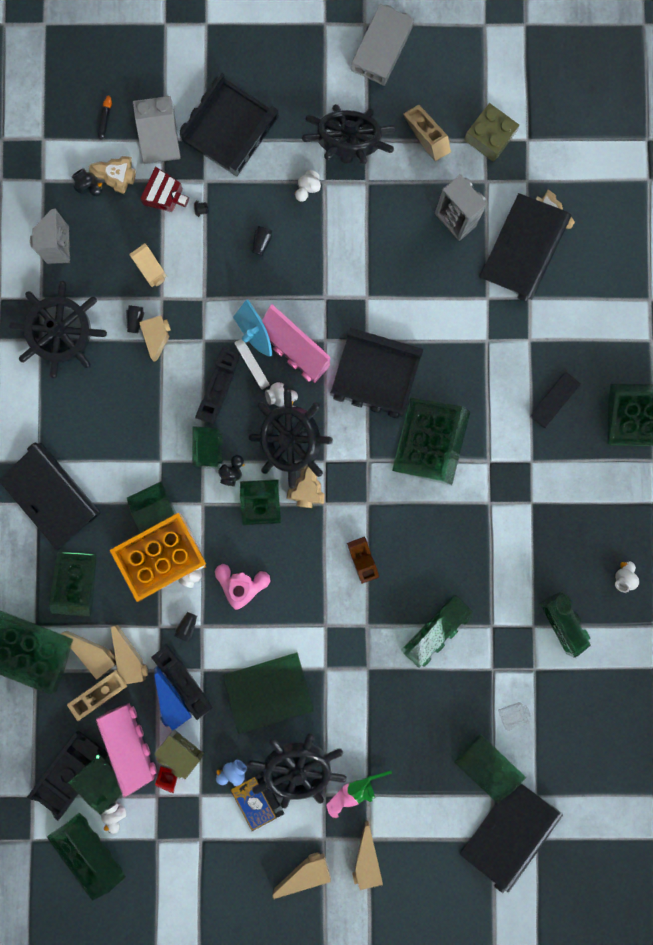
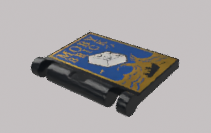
M263 772L230 789L251 831L285 814L283 810L275 813L274 809L280 807V804L275 794L269 789L258 794L252 792L254 786L261 784L258 779L264 776Z

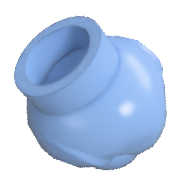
M238 759L234 762L226 763L223 771L217 770L216 782L220 785H225L230 781L234 786L241 785L245 780L246 765Z

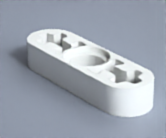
M242 338L234 342L261 390L270 386Z

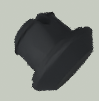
M196 200L194 203L195 215L199 217L200 214H207L208 204L206 202L199 203Z

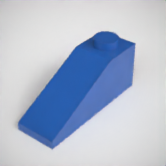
M156 666L154 668V675L161 712L160 719L166 727L169 726L173 731L192 718V713L166 676Z

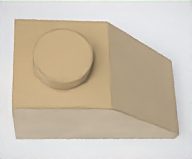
M161 315L139 322L153 361L158 360L169 339L168 331L171 330L168 320H164Z

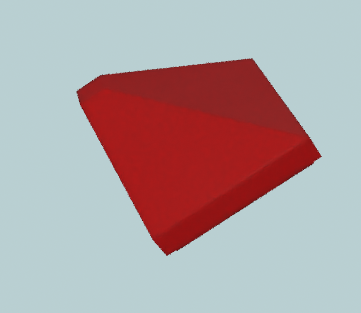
M160 766L155 786L174 793L178 777L172 773L173 769Z

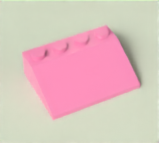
M271 304L262 322L269 335L270 343L274 346L273 350L279 356L284 355L288 359L287 363L292 368L300 369L303 372L301 375L308 382L312 380L315 383L330 367V356Z
M130 703L109 710L96 719L123 797L130 795L151 782L157 773L154 762H151L148 756L150 755L149 746L147 743L144 744L142 736H144L141 725H137L135 719L137 718L134 706L131 707Z

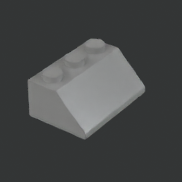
M51 209L32 229L33 236H30V246L47 264L70 263L69 226L56 209Z

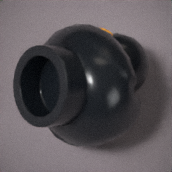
M82 168L71 176L74 180L73 187L78 193L83 194V191L89 188L90 194L93 196L102 194V183H95L96 178L93 173L86 172Z
M240 455L232 457V467L223 464L219 468L218 474L221 477V484L235 486L236 481L241 479L242 472L239 468L245 466Z

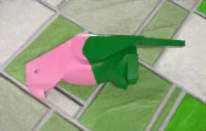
M391 770L344 784L326 804L330 816L338 818V813L341 812L343 807L355 806L363 800L372 802L375 795L370 781L391 774Z

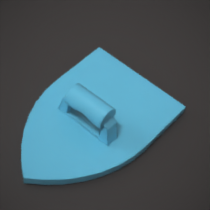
M247 299L233 316L244 334L242 340L244 342L249 341L262 354L272 356V348L267 330L254 307Z

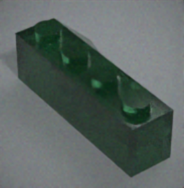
M453 595L401 651L418 668L421 666L425 667L431 661L430 656L434 652L438 653L443 649L447 638L452 639L458 633L457 628L461 624L465 625L472 618L470 614L473 611L456 595Z

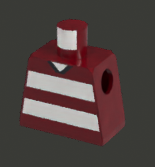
M157 167L154 168L140 198L143 205L172 212L176 204L185 208L189 202V197L181 194L183 190L181 183Z

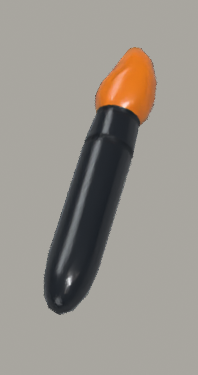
M107 95L103 102L98 130L99 140H102L106 134L109 112L112 106V99L109 95Z

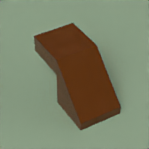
M365 536L348 542L347 545L361 584L379 578Z

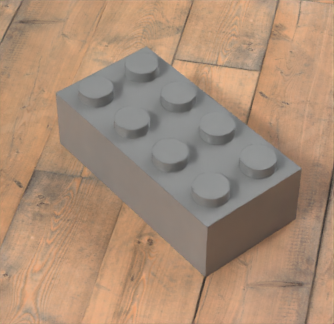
M460 174L442 190L435 215L460 241L477 226L487 205L486 199L480 192L477 193L473 189V185L468 178H464Z

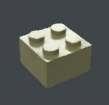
M489 103L467 131L464 141L495 162L514 137L520 125Z
M173 730L154 755L157 756L156 760L163 766L168 765L173 769L172 773L176 777L186 779L200 762L204 753L179 732Z

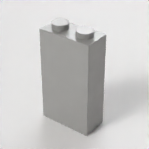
M380 4L352 61L351 71L385 86L413 28L414 19L409 14L400 13L389 5Z

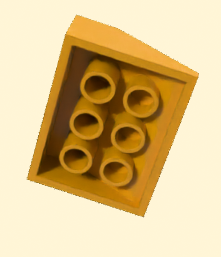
M181 513L171 516L110 550L137 602L206 565L192 532Z

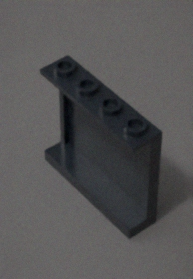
M221 73L219 78L216 77L213 80L212 88L208 93H204L200 105L192 110L191 118L181 126L179 132L184 143L238 177L278 119L279 113L277 108L273 106L268 108L227 81L224 74Z
M350 327L330 396H333V399L339 402H344V400L352 402L351 405L362 408L363 405L370 407L369 410L376 413L381 411L387 412L388 416L399 419V416L403 417L423 349Z

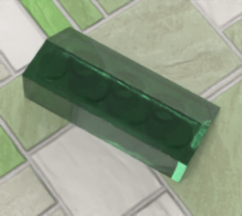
M81 813L70 818L47 836L50 843L92 901L109 893L126 877L121 866L111 857V852L104 847L99 835L91 829L88 820Z

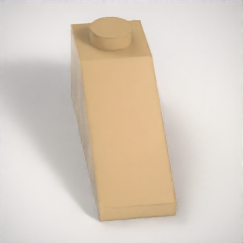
M420 105L403 114L418 140L434 161L451 152L448 135Z
M146 243L129 254L151 287L154 285L159 286L165 281L164 278L167 275Z
M118 625L112 626L111 632L118 673L126 684L146 680V676H148L147 665L143 663V659Z
M64 631L60 634L96 680L116 665L115 653L111 649L108 650L69 631Z
M116 670L71 701L67 706L77 721H79L122 691L127 685Z
M369 821L364 823L355 862V872H352L354 884H358L360 890L383 885Z
M313 853L309 855L307 859L273 889V898H279L331 882L325 854Z

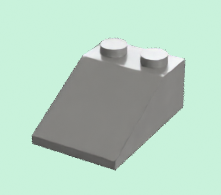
M171 96L133 101L143 163L181 159L174 105Z

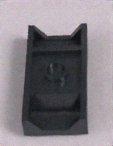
M78 730L27 798L40 802L59 821L109 754Z

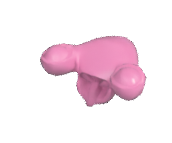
M225 564L218 565L215 569V577L221 584L228 602L235 610L245 606L258 592L268 587L270 583V575L263 571H259L255 575L254 581H252L243 572L232 574L231 576V570Z

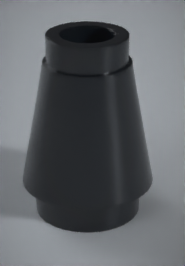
M258 226L254 234L253 253L263 256L273 237L271 235L272 230Z
M128 305V310H126L127 332L139 333V322L143 320L145 314L143 312L144 307Z
M187 612L175 629L176 633L174 636L189 642L190 638L193 637L197 616Z

